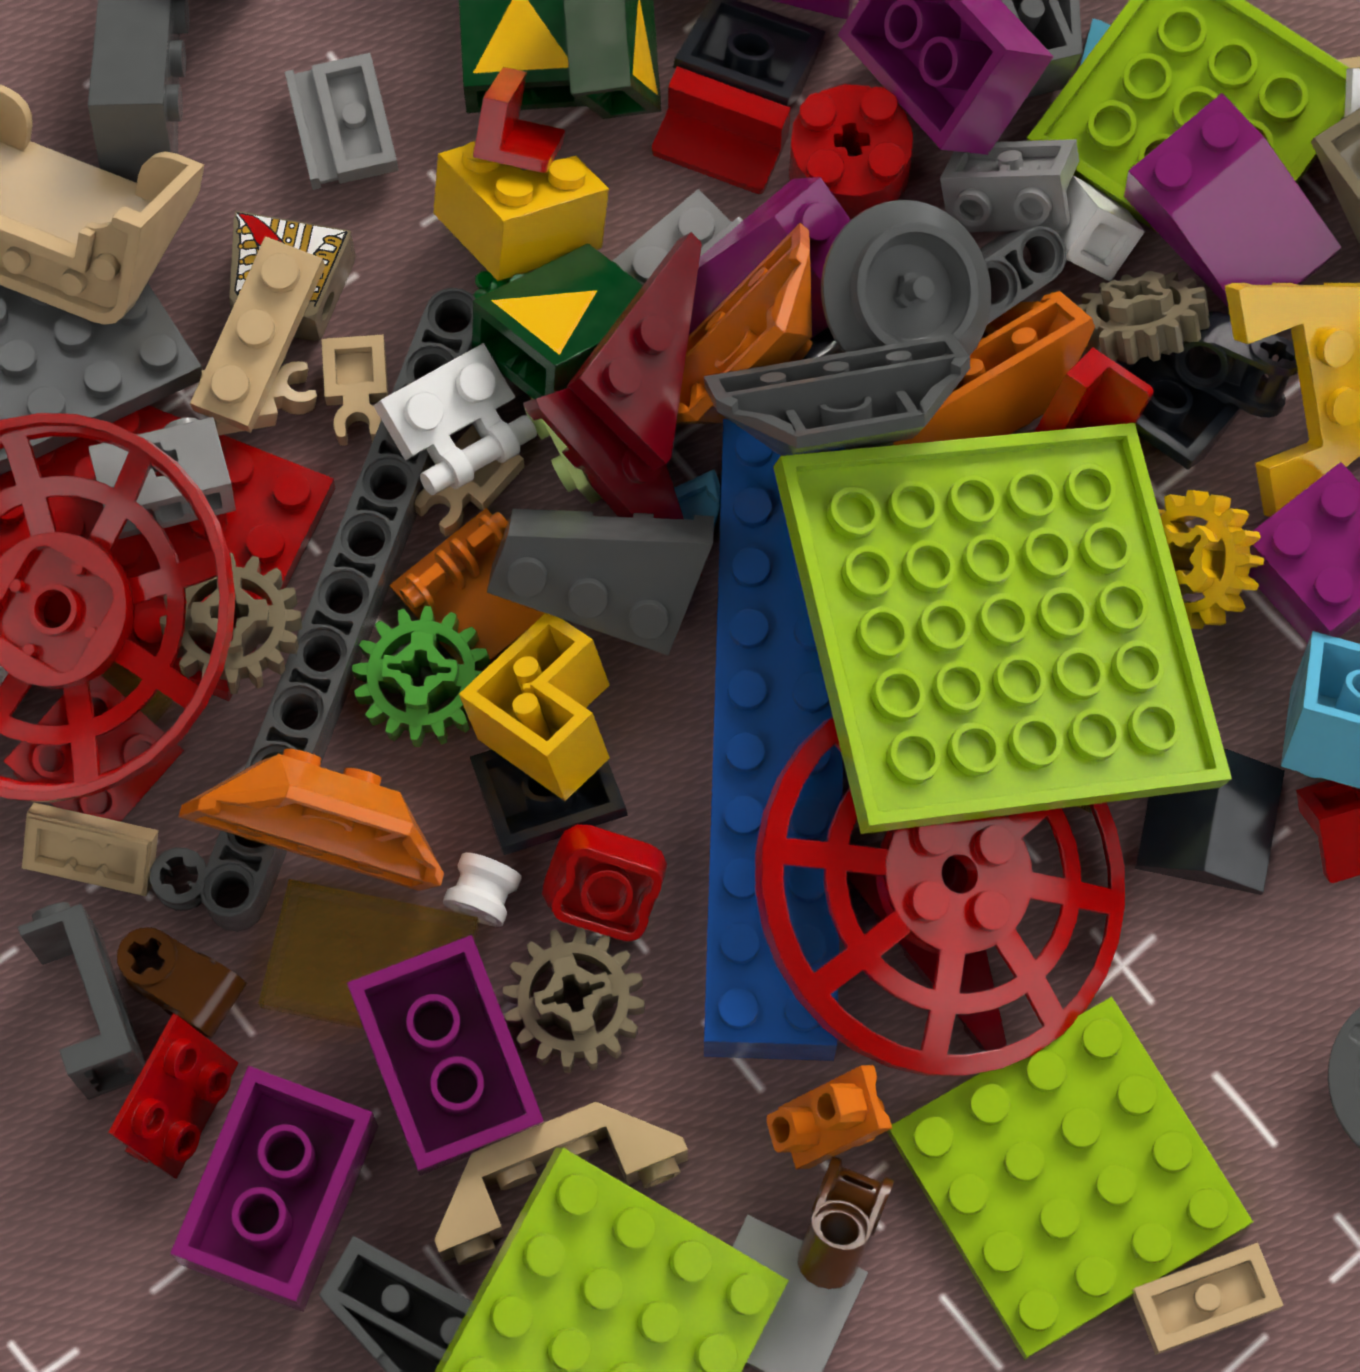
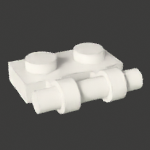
M484 343L381 399L374 405L375 410L405 461L425 449L428 451L435 465L422 472L420 480L430 495H435L449 486L454 489L462 487L474 479L475 471L494 460L504 463L520 453V446L537 436L536 428L528 416L522 415L507 424L498 415L496 409L513 400L515 396ZM472 423L481 439L461 450L455 446L450 435Z

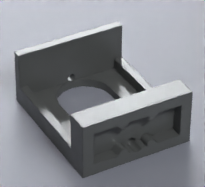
M62 902L39 909L32 914V922L18 926L20 935L42 965L74 954L101 1035L59 1050L67 1075L88 1100L135 1083L146 1063L100 931L82 904L71 907L69 903Z

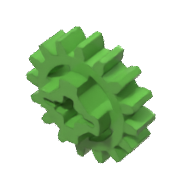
M424 606L420 620L411 621L405 609L398 610L399 625L391 629L382 621H378L375 624L381 638L377 644L361 640L359 647L362 654L369 661L368 663L354 664L352 672L357 680L367 682V684L354 690L355 696L359 704L374 703L365 714L372 726L381 724L386 719L388 720L385 732L390 740L395 742L402 735L403 731L407 730L414 747H421L425 733L434 732L436 739L441 745L447 743V727L454 724L465 733L470 729L459 693L483 672L478 669L484 668L491 663L486 648L473 649L479 640L478 634L473 627L467 628L459 634L457 633L459 620L453 612L446 615L442 622L439 623L435 620L431 606ZM411 641V643L408 646H406L402 651H400L397 655H391L400 646ZM439 641L452 647L462 658L464 665L458 664L457 660L445 659L440 654ZM422 667H431L433 675L426 676L424 686L416 687L412 678L419 677ZM382 688L388 689L389 693L401 694L404 697L406 713L395 708L387 701L383 695ZM449 697H454V700L449 705L434 712Z

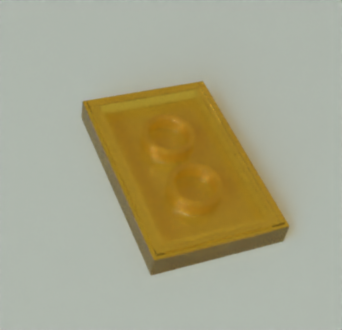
M289 879L258 1004L263 1009L363 1029L347 982L470 935L473 936L475 941L479 919L478 917Z

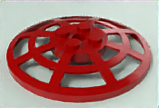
M35 413L0 420V449L5 448L16 485L0 492V518L15 508L23 506L31 537L12 546L0 557V666L8 672V675L0 685V734L36 745L61 746L71 744L74 781L62 783L22 782L0 776V797L17 801L59 802L90 797L126 783L155 765L185 737L206 708L223 673L233 635L235 588L231 557L220 523L202 490L178 462L149 440L111 422L78 414ZM44 437H82L114 445L127 451L128 455L114 488L105 483L78 476H48L42 478L30 440ZM151 466L167 477L188 501L206 533L211 551L179 562L176 551L164 529L147 509L136 502ZM57 496L80 497L100 502L105 507L89 538L86 539L75 534L57 532L48 498ZM127 520L131 521L148 540L158 558L161 569L129 579L123 566L111 554ZM217 577L219 590L217 633L208 667L198 685L172 667L178 655L185 629L187 603L185 589ZM64 593L70 601V615L64 624L57 628H51L44 618L45 604L53 595ZM167 595L166 627L157 656L129 639L134 624L135 605ZM115 662L142 679L137 688L121 703L102 715L94 717L90 681L105 673ZM33 684L46 688L63 689L68 725H36L20 721L12 717V715ZM158 690L185 708L174 725L147 750L123 765L100 774L97 737L111 732L133 718L151 701Z
M833 716L824 721L797 747L776 779L762 814L755 851V892L762 929L776 966L796 999L822 1028L851 1050L886 1067L922 1076L959 1077L1002 1069L1033 1056L1063 1035L1077 1017L1088 1008L1108 974L1119 944L1125 910V867L1118 831L1107 802L1090 804L1089 806L1101 834L1108 870V888L1081 882V866L1076 841L1067 817L1061 808L889 830L884 836L880 848L849 844L850 836L857 820L849 788L837 807L828 830L826 842L786 838L791 814L807 778L821 757L833 745L841 751ZM1044 818L1050 824L1059 848L1063 878L1032 872L1030 855L1023 837ZM949 857L959 860L967 871V884L960 894L949 890L942 880V866ZM784 865L824 869V888L828 909L838 936L846 948L815 972L802 953L790 921L784 889ZM847 872L876 875L879 898L887 916L865 934L861 930L851 906L847 886ZM1030 899L1061 905L1051 937L1036 959L1015 929L1023 918ZM1079 909L1106 915L1102 943L1092 970L1077 995L1063 1009L1046 976L1055 967L1068 946L1077 922ZM904 937L914 945L938 954L933 989L926 988L905 978L888 965L881 956ZM995 946L1014 975V978L987 991L970 994L960 993L965 954L979 952ZM863 970L873 982L890 995L916 1008L928 1010L921 1049L917 1050L902 1046L871 1031L846 1012L830 994ZM1025 994L1042 1025L1039 1030L1029 1037L997 1050L970 1055L947 1054L956 1014L966 1015L994 1010L1019 999Z

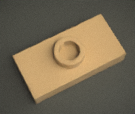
M34 802L26 816L22 869L147 896L152 888L150 871L156 859L159 830Z

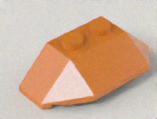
M801 223L689 335L676 425L723 423V419H727L717 412L705 390L704 376L802 360L812 346V341L810 340L812 337L809 230Z
M1060 291L1044 295L1041 301L1018 303L986 326L979 344L970 355L969 371L928 424L913 439L895 441L893 445L1009 435L1027 426L1045 413L1064 376L1080 360L1095 329L1093 319Z
M284 749L282 755L277 754L259 761L181 805L179 818L413 890L422 891L441 886L444 872L400 792L380 786L382 778L369 771L344 768L343 774L322 768L320 767L322 759L309 752L297 749Z

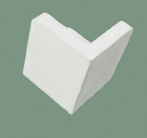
M1072 176L1066 190L1070 221L1066 229L1054 231L1063 239L1066 248V260L1111 281L1145 230L1126 208L1091 184Z

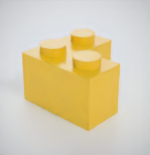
M475 141L438 153L433 214L497 281L535 270L587 243L596 250L602 248L609 188L576 155L553 161L548 171L541 173L532 170L523 171L518 167L474 158Z
M545 613L459 693L477 739L564 801L610 759L594 715L586 709L610 686L593 639L562 618Z

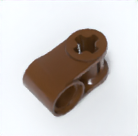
M153 927L138 928L129 932L121 940L117 950L119 969L128 985L136 993L160 1006L170 1016L172 1014L178 1015L208 1039H212L247 984L239 975L205 954L193 951L163 931ZM158 950L163 966L159 971L148 967L140 975L141 969L136 962V958L140 954L151 957Z
M832 1156L811 1212L813 1214L798 1253L797 1264L801 1274L807 1281L817 1287L826 1289H837L850 1283L855 1276L870 1235L874 1236L895 1180L884 1177L881 1181H877L842 1166V1159Z

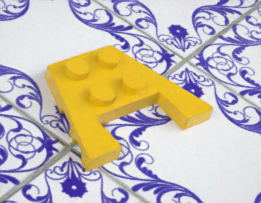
M1231 283L1225 285L1234 340L1250 344L1291 328L1309 441L1255 463L1263 512L1268 517L1279 511L1340 462L1347 467L1360 456V283H1324V285H1297L1294 283L1251 285L1248 283Z

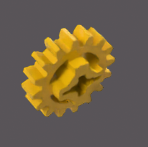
M1187 490L1186 496L1169 494L1164 497L1166 511L1158 510L1182 597L1185 594H1195L1196 592L1202 593L1205 598L1195 602H1190L1183 598L1191 629H1203L1204 624L1224 625L1226 624L1225 610L1242 612L1246 608L1239 595L1242 590L1257 591L1259 584L1248 575L1250 568L1264 565V558L1251 555L1249 547L1261 538L1260 533L1242 529V526L1249 517V513L1246 510L1230 508L1231 498L1227 496L1213 494L1209 496L1208 492ZM1196 518L1208 521L1205 526L1196 525L1194 528H1190L1185 524Z

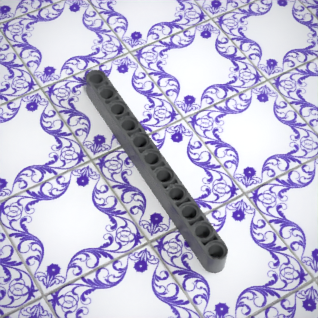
M447 288L440 290L431 297L425 307L392 393L472 350L473 300H475V297L471 293L459 288ZM453 318H460L469 322L467 328L457 333H448L440 329L445 321ZM382 420L305 613L302 629L298 631L297 654H289L285 671L280 677L245 769L277 754L282 755L284 749H297L319 756L322 760L326 753L355 677L352 672V666L360 663L363 657L359 644L361 640L369 641L390 587L389 585L417 517L415 500L424 489L420 480V474L435 465L426 449L405 461ZM396 482L406 487L403 494L396 499L384 500L374 495L377 489L385 483ZM366 538H376L384 542L381 551L369 557L359 556L353 552V549L358 542ZM352 594L362 599L360 606L351 613L340 614L330 609L334 600L342 595ZM332 651L340 655V660L331 670L319 672L308 667L311 658L319 652ZM307 708L318 713L314 724L307 729L294 730L286 726L287 718L295 710ZM220 830L201 879L200 894L209 915L216 925L228 931L239 932L255 925L263 915L287 851L267 844L254 849L246 848L240 844L241 836ZM237 883L249 888L248 897L240 906L228 909L217 905L218 895L227 885Z

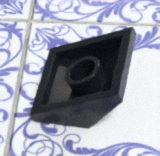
M709 0L677 53L673 68L681 67L789 107L801 96L824 41L826 31L739 0Z
M1175 352L1169 355L1161 353V358L1158 361H1153L1148 356L1142 357L1136 363L1130 365L1117 360V364L1146 382L1154 390L1152 397L1135 424L1138 436L1187 470L1206 457L1242 410L1233 403L1206 391L1193 388L1183 382L1176 373L1174 365Z
M1224 749L1232 779L1223 787L1148 797L1135 869L1262 895L1265 887L1285 770Z
M494 750L470 756L494 833L504 855L560 838L565 830L577 824L597 826L628 816L626 806L608 761L564 801Z

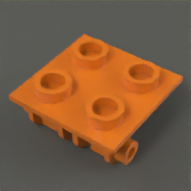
M485 508L389 586L418 620H420L424 606H431L435 620L439 623L450 612L455 613L459 620L457 633L459 634L463 630L473 627L479 637L473 649L486 648L491 662L512 645L545 613L487 593L492 563L508 521L500 512L492 515ZM439 641L440 645L454 660H457L458 664L464 665L462 658L452 647Z

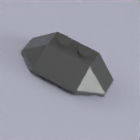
M950 334L704 376V385L717 412L780 456L891 446L895 441L913 439L928 424L969 371L970 356L955 335Z

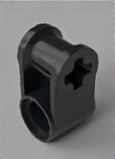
M1219 311L1209 312L1210 326L1208 329L1200 330L1201 339L1198 342L1183 341L1184 351L1175 354L1174 365L1176 373L1189 386L1233 403L1251 415L1265 418L1278 416L1285 406L1286 397L1283 392L1292 375L1298 373L1293 343L1277 335H1271L1250 344L1236 341L1233 337L1230 315ZM1202 346L1212 349L1217 355L1209 353ZM1273 355H1278L1279 359L1277 362L1271 360ZM1256 390L1262 391L1260 397L1255 396Z

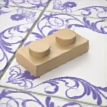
M1258 1243L1146 1283L1132 1290L1134 1293L1132 1297L1155 1355L1276 1311L1284 1306Z

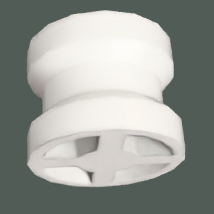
M462 853L457 865L461 875L456 886L447 889L443 904L452 911L476 922L495 927L503 926L507 916L504 904L508 894L517 891L522 879L521 875L509 866L486 856L475 853Z

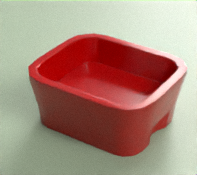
M577 824L565 830L557 843L544 879L542 896L558 920L622 941L632 942L639 939L647 928L650 915L665 879L667 862L662 851L649 843L592 825Z

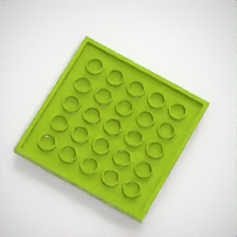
M1135 423L780 456L774 464L775 477L861 834L1221 788L1232 779Z

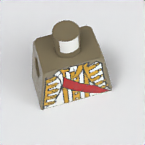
M236 211L233 223L229 296L231 311L266 236L323 258L325 268L294 335V338L320 340L324 335L355 262L356 253L351 231Z

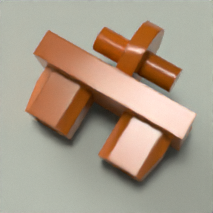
M860 1065L779 1106L778 1110L768 1114L766 1122L774 1150L777 1153L791 1152L796 1170L810 1169L831 1159L832 1156L835 1157L855 1146L858 1147L873 1141L876 1136L892 1129L890 1118L884 1111V1104L877 1097V1074L874 1065Z

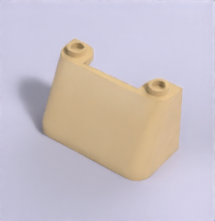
M0 85V285L95 323L104 325L116 323L135 305L193 206L200 191L204 164L179 154L165 151L155 153L142 165L137 183L31 142L33 123L32 113L28 104L18 93Z

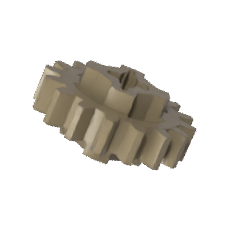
M1147 271L1137 278H1132L1128 274L1122 275L1121 281L1112 280L1108 283H1100L1099 294L1084 293L1081 296L1082 304L1077 305L1093 319L1095 329L1085 348V354L1093 347L1111 360L1117 359L1126 362L1127 365L1134 364L1140 358L1146 356L1153 361H1158L1161 358V353L1169 355L1172 352H1183V341L1198 342L1201 339L1200 330L1208 329L1210 326L1205 288L1197 287L1196 279L1193 277L1179 281L1177 272L1164 275L1154 271Z
M229 553L235 588V613L238 619L236 628L233 629V640L230 643L220 679L227 680L231 694H237L240 687V679L249 677L251 683L259 689L264 687L263 670L269 668L280 675L285 671L284 659L280 653L297 654L299 649L298 637L292 632L302 629V617L300 611L293 610L298 604L294 587L280 590L283 580L282 573L278 568L269 571L263 576L260 574L261 568L258 557L252 556L245 567L242 568L236 567L233 553ZM217 577L185 589L187 602L185 629L176 658L182 657L179 666L181 674L187 678L195 675L198 671L202 672L203 677L208 667L211 655L199 647L209 646L212 649L217 633L219 610ZM244 590L251 591L262 599L255 600ZM165 595L164 602L167 610V595ZM210 595L204 602H201L205 597ZM167 615L160 617L162 635H164ZM259 644H263L258 650L251 653Z
M578 927L574 934L573 942L564 943L560 933L557 930L550 931V948L543 950L539 945L531 941L527 944V951L531 960L530 964L526 965L513 961L510 965L511 974L520 983L519 985L503 987L504 1000L512 1004H518V1007L504 1014L508 1027L524 1026V1029L516 1038L517 1045L521 1050L531 1047L535 1043L539 1045L537 1052L538 1064L544 1066L551 1060L553 1055L561 1056L563 1071L571 1073L575 1058L584 1057L586 1064L593 1071L598 1069L597 1053L605 1050L616 1059L622 1055L621 1047L617 1040L619 1035L627 1038H636L638 1026L628 1016L643 1014L645 1012V1000L630 996V993L643 987V979L641 973L624 974V971L631 963V955L627 950L616 954L614 957L609 955L611 946L609 936L603 935L595 945L587 944L585 929ZM575 960L590 962L605 972L594 975L578 967ZM552 967L553 976L546 989L534 993V997L531 998L533 987L538 978L548 968ZM576 988L579 996L585 997L583 998L584 1009L579 1012H572L568 1003H564V991ZM618 1002L611 1022L597 1034L595 1023L602 1010L612 1008L613 1003ZM540 1025L543 1028L555 1025L570 1033L573 1041L556 1038L544 1031Z

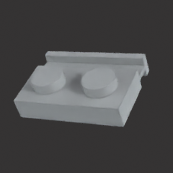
M371 53L312 65V70L294 74V70L285 71L312 190L319 189L321 184L338 180L339 184L399 171Z

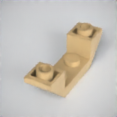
M593 1102L471 1153L434 1239L442 1261L444 1262L456 1257L458 1264L463 1265L494 1252L496 1248L493 1241L504 1237V1233L486 1187L498 1183L501 1190H507L532 1180L538 1175L535 1167L548 1162L556 1147H563L584 1159L599 1150L597 1141L607 1138L626 1185L641 1180L644 1188H649L664 1183L681 1173L678 1164L688 1161L686 1143L683 1137L601 1103Z

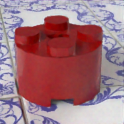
M842 84L822 90L819 93L810 94L800 105V112L792 124L789 180L821 177L850 219L875 205L898 200L908 186L913 131L906 112L898 105L896 96L884 87Z

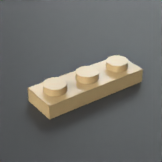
M266 236L264 237L192 397L190 405L193 411L213 417L216 420L249 433L252 432L325 268L323 258Z

